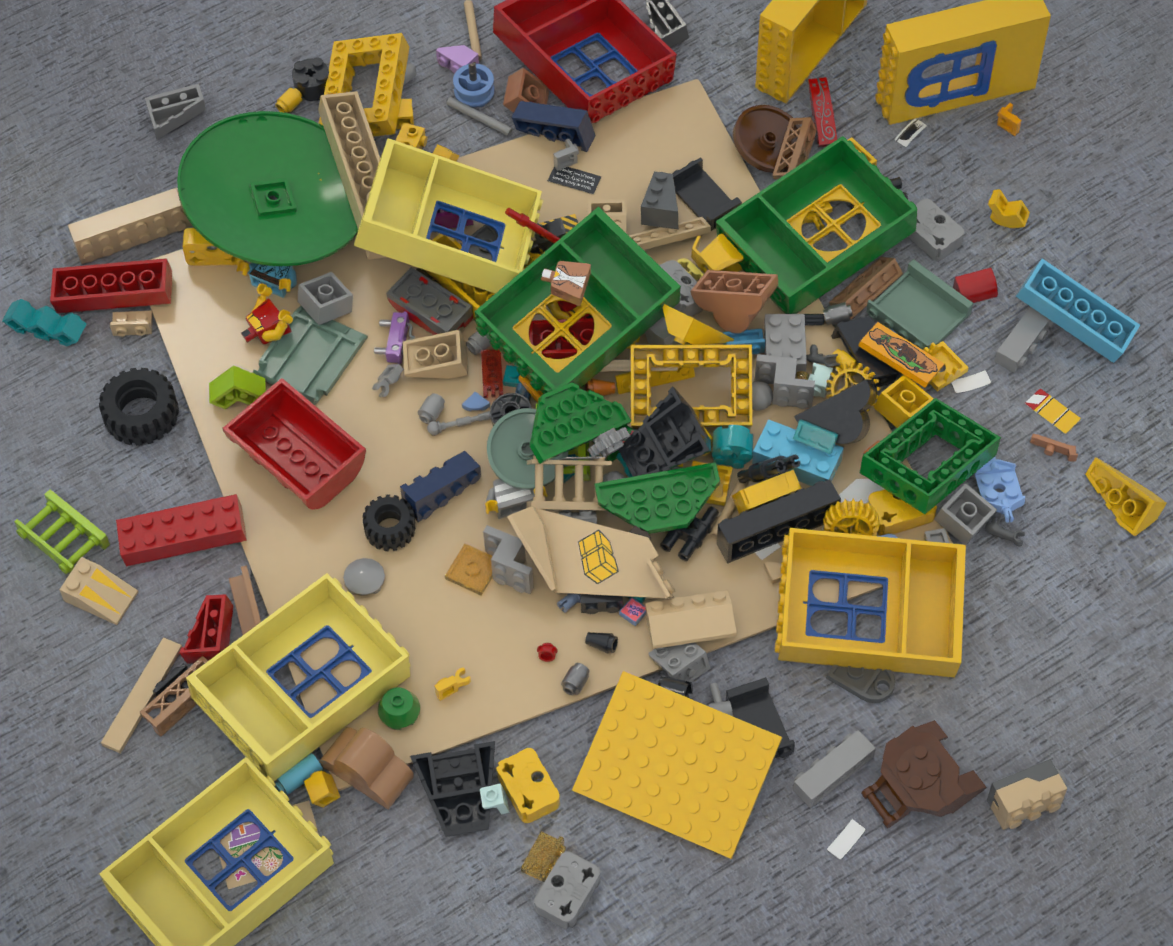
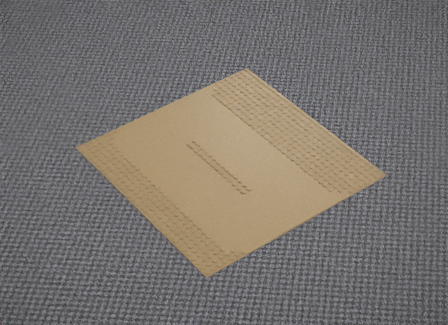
M698 79L643 96L641 99L629 103L626 107L614 111L611 115L601 118L598 122L592 123L596 136L588 152L581 151V147L577 146L579 150L577 155L578 163L569 167L601 176L594 194L547 181L554 167L553 153L566 149L563 141H549L541 134L539 137L528 134L459 157L457 162L542 191L540 199L543 200L540 211L537 210L540 213L537 223L572 214L576 215L579 223L588 216L587 200H626L628 235L659 228L641 225V204L654 171L672 174L674 171L687 166L689 162L701 157L703 159V170L731 200L738 197L744 203L760 192ZM676 194L678 223L698 218ZM473 220L474 225L465 226L464 234L471 236L485 224ZM716 229L712 230L711 233L701 236L698 247L700 253L717 237ZM432 232L429 240H432L440 233ZM355 236L343 249L329 257L313 263L293 266V269L296 271L297 285L291 288L290 292H286L284 298L275 294H271L269 297L266 296V299L269 298L279 311L287 310L291 316L301 306L298 303L299 284L332 272L353 294L352 312L333 320L368 336L327 396L323 395L315 405L366 448L365 460L353 482L324 507L312 510L304 505L302 500L290 489L282 486L276 477L262 465L253 461L249 454L238 444L233 443L226 437L222 428L249 405L237 401L227 409H223L209 402V383L233 365L253 373V370L258 371L260 358L273 342L262 344L256 337L247 343L241 335V332L249 328L245 319L246 316L255 307L258 296H261L257 292V287L251 285L249 274L244 276L242 271L237 272V265H189L186 263L183 249L153 258H167L172 269L171 304L150 305V308L222 495L225 497L237 494L242 505L247 541H243L241 544L268 615L273 614L326 573L332 579L336 578L340 582L342 589L347 592L348 588L343 578L344 572L348 565L357 559H373L383 567L385 578L378 593L352 595L355 598V602L359 606L363 605L368 611L369 616L372 619H377L382 629L386 633L389 632L395 638L396 644L399 647L403 646L410 655L411 676L397 687L410 691L418 698L420 713L413 725L401 728V730L391 729L381 721L378 715L379 700L320 746L322 755L327 752L346 727L357 731L363 727L382 737L392 747L395 755L407 765L413 764L410 758L411 755L431 752L432 756L616 688L623 671L643 678L664 670L649 657V652L653 650V645L646 622V615L634 626L621 617L619 611L616 613H581V603L578 602L564 613L562 611L564 608L560 609L557 602L569 593L557 594L551 591L526 548V561L524 565L531 567L533 571L534 588L531 594L526 592L520 593L511 586L498 584L493 579L492 556L485 552L483 531L488 525L517 538L519 537L508 517L498 519L496 511H490L489 514H486L485 502L488 492L493 488V481L499 479L493 472L487 456V441L493 428L491 419L478 420L459 427H448L437 435H431L427 431L428 424L420 420L418 410L428 396L432 393L438 394L445 400V403L436 422L447 423L456 421L458 418L473 417L488 412L493 401L499 396L506 393H515L517 387L503 386L506 365H515L513 363L509 364L499 349L495 350L492 346H489L482 353L474 355L467 348L468 375L451 379L405 377L403 370L399 380L394 384H389L387 396L379 397V394L382 392L381 387L378 390L372 389L373 385L379 381L378 377L388 365L398 364L387 362L386 355L374 354L375 347L387 348L390 327L379 325L380 319L392 320L393 312L399 313L388 301L386 293L411 267L415 270L418 267L389 257L368 260L365 249L354 246ZM697 236L644 250L658 265L670 260L678 261L685 258L690 260L703 273L691 258L692 247ZM769 298L746 330L762 329L764 338L765 314L785 313ZM818 298L797 314H824L823 310L825 309ZM547 305V306H546V309L551 313V311H550V309H549V307H548V305ZM703 309L702 312L690 316L721 333L728 332L717 324L713 312ZM537 314L533 318V320H546L541 314ZM825 316L824 325H805L806 355L810 354V346L812 344L817 346L818 354L831 355L837 349L848 353L841 338L832 339L831 335L835 327L832 324L827 325ZM474 317L465 328L461 327L458 329L466 342L470 336L477 332L476 319ZM409 320V323L413 326L412 336H415V339L432 335ZM410 326L408 327V332H407L406 341H408L409 339H411V338L409 337V329H410ZM645 333L640 336L639 342L635 345H649ZM724 343L708 345H724ZM625 349L615 359H631V349ZM752 354V382L755 381L757 354ZM403 358V360H402V363L400 364L403 369H404V358ZM806 360L805 377H795V379L808 380L810 374H812L814 363ZM832 366L831 368H833V373H835V374L837 375L838 372H837L836 369ZM694 367L695 377L651 387V407H655L660 400H664L672 386L691 407H699L700 405H704V407H719L720 405L731 407V367ZM600 371L592 379L615 382V394L605 395L603 399L622 404L631 419V392L618 394L615 379L616 375L631 371ZM859 373L852 376L856 383H860L863 380ZM845 376L839 382L838 391L845 386ZM265 382L267 391L273 385ZM768 384L773 392L774 384ZM827 391L826 396L832 394L831 391ZM474 392H477L490 402V407L483 411H467L462 408V403ZM530 395V397H529L530 405H531L532 409H536V403H537V402H536V400ZM813 396L812 407L827 400V397ZM771 403L764 410H752V427L747 428L750 430V434L753 433V450L768 419L796 429L798 422L794 416L809 408L781 407ZM874 406L867 412L870 418V428L862 440L849 444L835 443L838 446L844 447L842 461L832 480V484L838 494L844 491L856 479H868L859 473L864 451L878 440H883L892 432L883 415L874 409ZM631 427V428H632L633 430H635V429L638 430L640 427ZM705 427V428H706L707 431L710 433V435L713 437V432H714V430H715L716 428H718V427ZM592 441L589 442V448L594 445ZM463 451H466L480 465L481 477L475 484H470L460 495L451 498L444 507L436 509L429 518L423 519L419 523L415 520V535L411 537L409 544L405 543V547L401 549L399 546L396 551H393V549L384 551V548L379 550L375 545L372 546L369 543V539L367 540L365 536L362 516L363 512H365V507L367 505L370 506V501H376L377 497L381 496L384 498L389 494L390 497L397 495L401 499V485L405 483L408 486L414 483V478L419 475L422 478L427 476L430 469L443 467L445 461ZM712 451L706 456L701 455L683 463V467H691L693 461L713 463ZM907 458L901 462L903 465L913 470ZM618 459L614 460L610 466H603V475L608 472L618 471L628 478L624 472V467ZM752 460L744 464L742 469L733 468L727 500L739 479L737 473L753 465ZM590 466L591 481H583V498H585V502H593V498H595V466ZM575 475L566 483L563 482V497L565 501L573 502V498H575ZM555 480L544 486L548 497H545V501H553V497H555ZM749 481L746 488L760 482ZM799 482L801 489L811 487L810 485ZM705 503L696 515V518L701 519L709 506L716 508L719 511V515L711 525L713 529L724 506ZM735 507V509H734V511H733V513H732L730 519H731V518H734V517H736V516H739V513H738L736 507ZM545 510V511H549V512H553V513L559 514V511H563V510ZM596 511L597 524L625 532H629L633 528L632 525L609 511ZM388 518L380 522L379 525L382 527H393L399 523V520ZM934 520L929 524L894 535L900 539L926 541L924 537L926 531L943 529L944 527ZM824 525L812 530L824 531L822 530ZM668 531L650 534L651 543L659 555L652 561L659 562L665 573L662 576L664 580L670 581L675 589V592L672 593L675 598L728 590L737 636L695 642L706 654L776 628L779 616L777 609L778 601L780 600V581L772 584L764 564L767 562L781 564L783 555H781L782 544L784 541L778 543L781 547L763 560L756 553H753L727 564L717 545V539L713 538L710 533L706 535L702 546L695 549L688 561L678 557V553L685 544V541L678 539L671 551L667 552L660 547V543ZM947 533L949 543L953 544V542L951 541V539H950V537H949V535H948V533ZM820 579L816 581L812 587L814 596L823 602H838L839 581L836 579ZM850 581L848 583L847 601L883 588V586L877 583ZM623 596V606L630 600ZM646 597L642 604L645 606L647 602L667 600V598ZM587 633H613L614 636L618 637L616 651L607 654L585 643ZM322 638L302 652L300 656L313 670H318L338 654L339 645L331 638ZM543 643L553 644L558 650L555 659L550 662L540 660L538 657L539 652H537L538 646H542ZM344 661L333 668L331 674L344 687H347L360 677L361 668L354 661ZM294 662L288 663L293 680L297 686L307 676ZM575 663H581L590 670L589 678L578 695H569L563 691L561 682L571 666H574ZM464 667L466 673L460 677L464 679L470 676L471 682L466 686L459 687L456 693L439 701L434 685L442 678H449L452 675L455 677L456 671ZM319 679L299 695L305 710L308 713H314L334 698L337 692L325 679ZM329 771L333 776L338 791L351 787L350 784Z

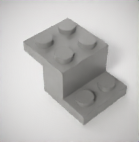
M757 354L755 381L774 384L772 404L781 407H798L800 409L812 407L815 381L795 379L797 358Z
M487 525L483 531L485 552L492 556L493 579L498 584L511 586L520 593L526 592L531 594L534 588L533 571L531 567L524 565L526 561L525 547L520 538Z

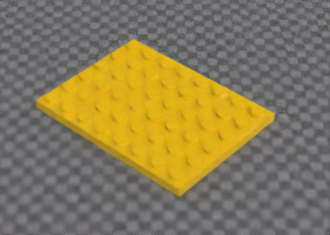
M623 671L572 791L732 859L782 741V737Z

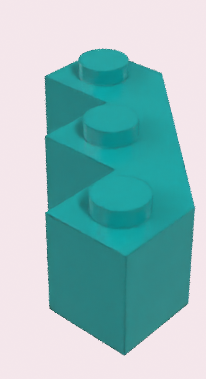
M23 299L12 302L2 320L3 323L17 333L25 334L27 331L34 333L35 338L50 341L51 338L59 340V344L64 346L77 343L87 324L81 320L80 316L73 313L61 317L53 308L48 306L36 310L28 301Z

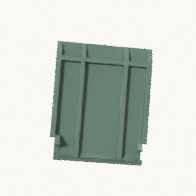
M300 306L291 315L293 318L292 323L288 324L292 332L270 344L259 360V370H253V373L264 377L265 382L274 385L283 378L312 404L316 405L323 395L327 396L368 336L334 320L318 325L306 310Z

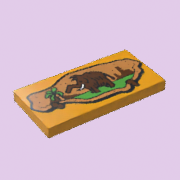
M879 322L873 326L858 345L924 388L927 387L945 364Z

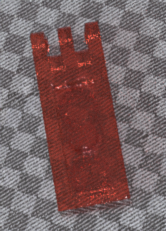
M499 349L481 350L483 396L488 398V391H491V396L494 398L496 397L495 391L498 390L499 396L503 395L501 351Z

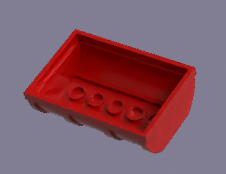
M283 378L222 428L230 441L238 444L249 454L253 461L262 465L276 477L282 486L290 489L302 500L304 505L312 510L324 507L353 482L365 460L366 448Z

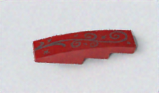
M827 77L808 79L812 116L814 117V125L817 129L818 147H826L837 140Z

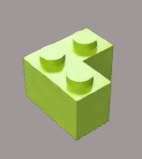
M233 365L209 383V402L223 409H227L237 401L250 405L266 392L265 378Z

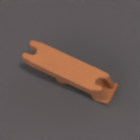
M1032 434L1030 443L1045 448L1044 453L1046 455L1052 456L1055 451L1067 455L1068 461L1077 460L1076 446L1038 434Z

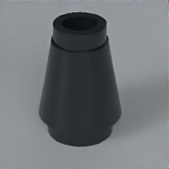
M588 632L585 643L609 654L616 651L618 637L614 636L613 633Z

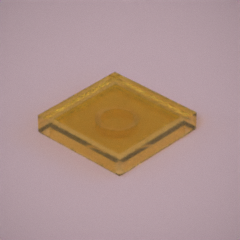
M464 544L445 574V579L478 595H482L493 577L492 556Z

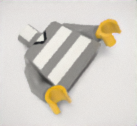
M500 479L493 481V488L489 490L485 502L486 514H489L490 511H496L498 519L526 509L527 501H533V497H535V488L533 490H523L511 487ZM543 486V496L548 497L546 489Z

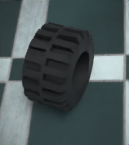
M390 494L384 498L379 496L376 501H370V506L367 505L365 507V512H363L362 516L365 536L367 540L369 539V543L372 546L375 545L379 550L384 548V551H389V549L396 551L397 547L400 546L402 549L405 547V543L409 544L411 542V537L415 535V518L411 505L406 503L404 498L399 499L397 495L390 497ZM388 518L399 520V523L393 527H382L379 525L380 522Z

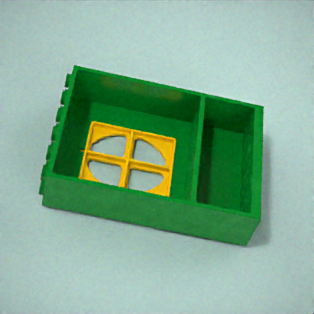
M842 136L717 220L716 230L717 236L724 234L741 253L743 260L738 263L746 273L776 274L778 276V286L769 298L785 314H797L914 233L917 225V207L905 197L900 189H896L892 185L888 177H884L880 173L876 165H872L868 161L864 153H860L850 140L848 141ZM830 201H845L853 204L854 208L840 218L833 220L820 205ZM813 211L827 226L807 239L802 235V224L808 213ZM861 213L866 220L865 230L858 240H852L840 226ZM831 232H835L848 245L845 249L838 251H822L813 247V244Z
M598 206L475 311L476 330L482 337L486 336L490 340L489 343L495 350L499 349L503 353L504 359L509 364L513 363L517 367V372L523 378L526 376L531 381L530 385L536 391L540 390L545 394L571 382L579 385V388H581L664 316V304L674 308L680 302L681 286ZM559 261L591 264V274L581 308L564 323H560L546 309V306L564 299L551 294V283L541 280L544 268L555 271ZM588 313L594 319V333L590 342L587 345H582L568 329ZM541 314L555 330L540 344L534 346L529 340V327L534 316ZM560 336H563L577 350L576 355L565 359H550L542 355V351Z

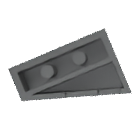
M645 0L652 31L670 48L689 38L686 24L669 0Z
M654 171L641 204V225L679 230L678 206L673 174Z

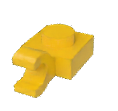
M464 667L456 671L455 677L452 675L449 678H442L434 685L439 701L456 693L459 687L466 686L471 682L470 676L464 679L460 677L466 673Z

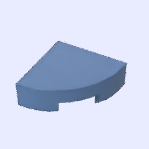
M474 392L462 403V408L467 411H483L490 407V402L477 392Z

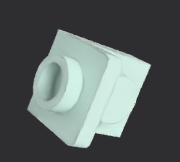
M501 783L480 789L484 809L497 808L501 815L510 813L507 795Z

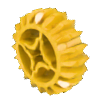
M851 362L850 368L846 363H843V371L840 367H836L838 374L830 373L834 379L833 381L827 380V383L832 385L831 387H826L825 390L831 391L832 394L826 397L829 399L850 388L851 385L858 384L851 373H859L865 380H872L876 374L874 372L868 374L870 370L868 366L862 370V363H859L856 367L855 362ZM845 376V386L838 391L839 382ZM874 379L875 384L879 382L878 379Z
M854 498L852 501L844 499L843 503L837 501L836 505H830L823 519L824 531L877 536L880 526L879 515L875 508L871 507L869 502L863 504L862 499L857 502Z

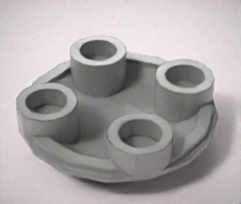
M362 558L348 565L343 578L351 594L367 595L378 593L381 590L385 574L383 567L377 561Z

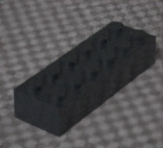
M830 479L824 482L819 481L809 488L799 489L794 494L781 496L774 502L764 503L754 510L744 511L739 516L722 520L718 524L717 545L728 564L784 541V535L789 534L790 528L812 530L822 526L826 510H829L830 505H836L837 501L841 502V498Z

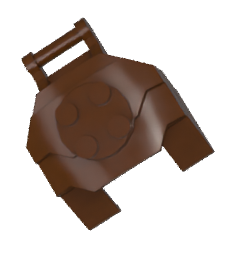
M935 720L917 727L911 726L901 735L887 742L881 767L882 775L873 785L861 792L862 796L870 801L884 820L883 824L886 828L896 824L911 811L924 812L939 817L950 813L953 814L987 788L974 770L959 775L960 767L940 743L941 740H946L948 736ZM879 790L895 809L896 813L893 815L889 814L875 795Z

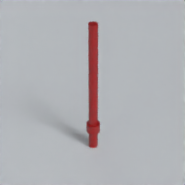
M510 207L506 209L505 214L516 220V223L520 226H526L554 244L561 239L531 221L527 215L519 214Z

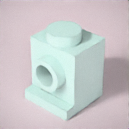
M817 363L813 364L812 374H810L808 379L815 381L813 396L825 398L827 393L825 389L830 385L827 383V380L832 379L830 373L833 372V368Z

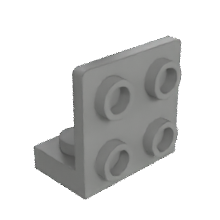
M696 643L656 648L649 652V657L664 669L671 678L693 682L711 669L706 652Z

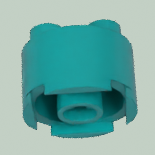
M728 425L726 429H722V426L716 428L713 432L712 443L713 463L716 462V465L732 466L734 469H742L744 464H747L753 458V433L750 434V430L741 425Z

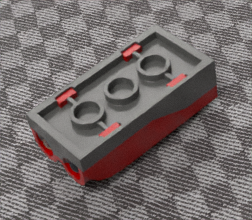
M412 267L386 293L388 301L399 313L406 311L409 320L432 335L455 331L461 327L465 328L473 320L472 305Z

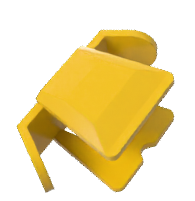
M719 234L701 253L698 251L701 236H697L692 247L691 258L704 274L707 271L705 266L709 270L741 271L742 267L738 262L743 260V256L724 234Z

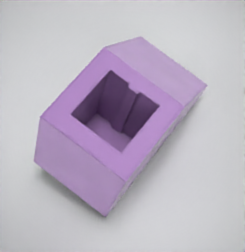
M465 45L441 47L436 50L437 62L442 67L451 70L454 74L464 65L473 62L479 64L478 53Z

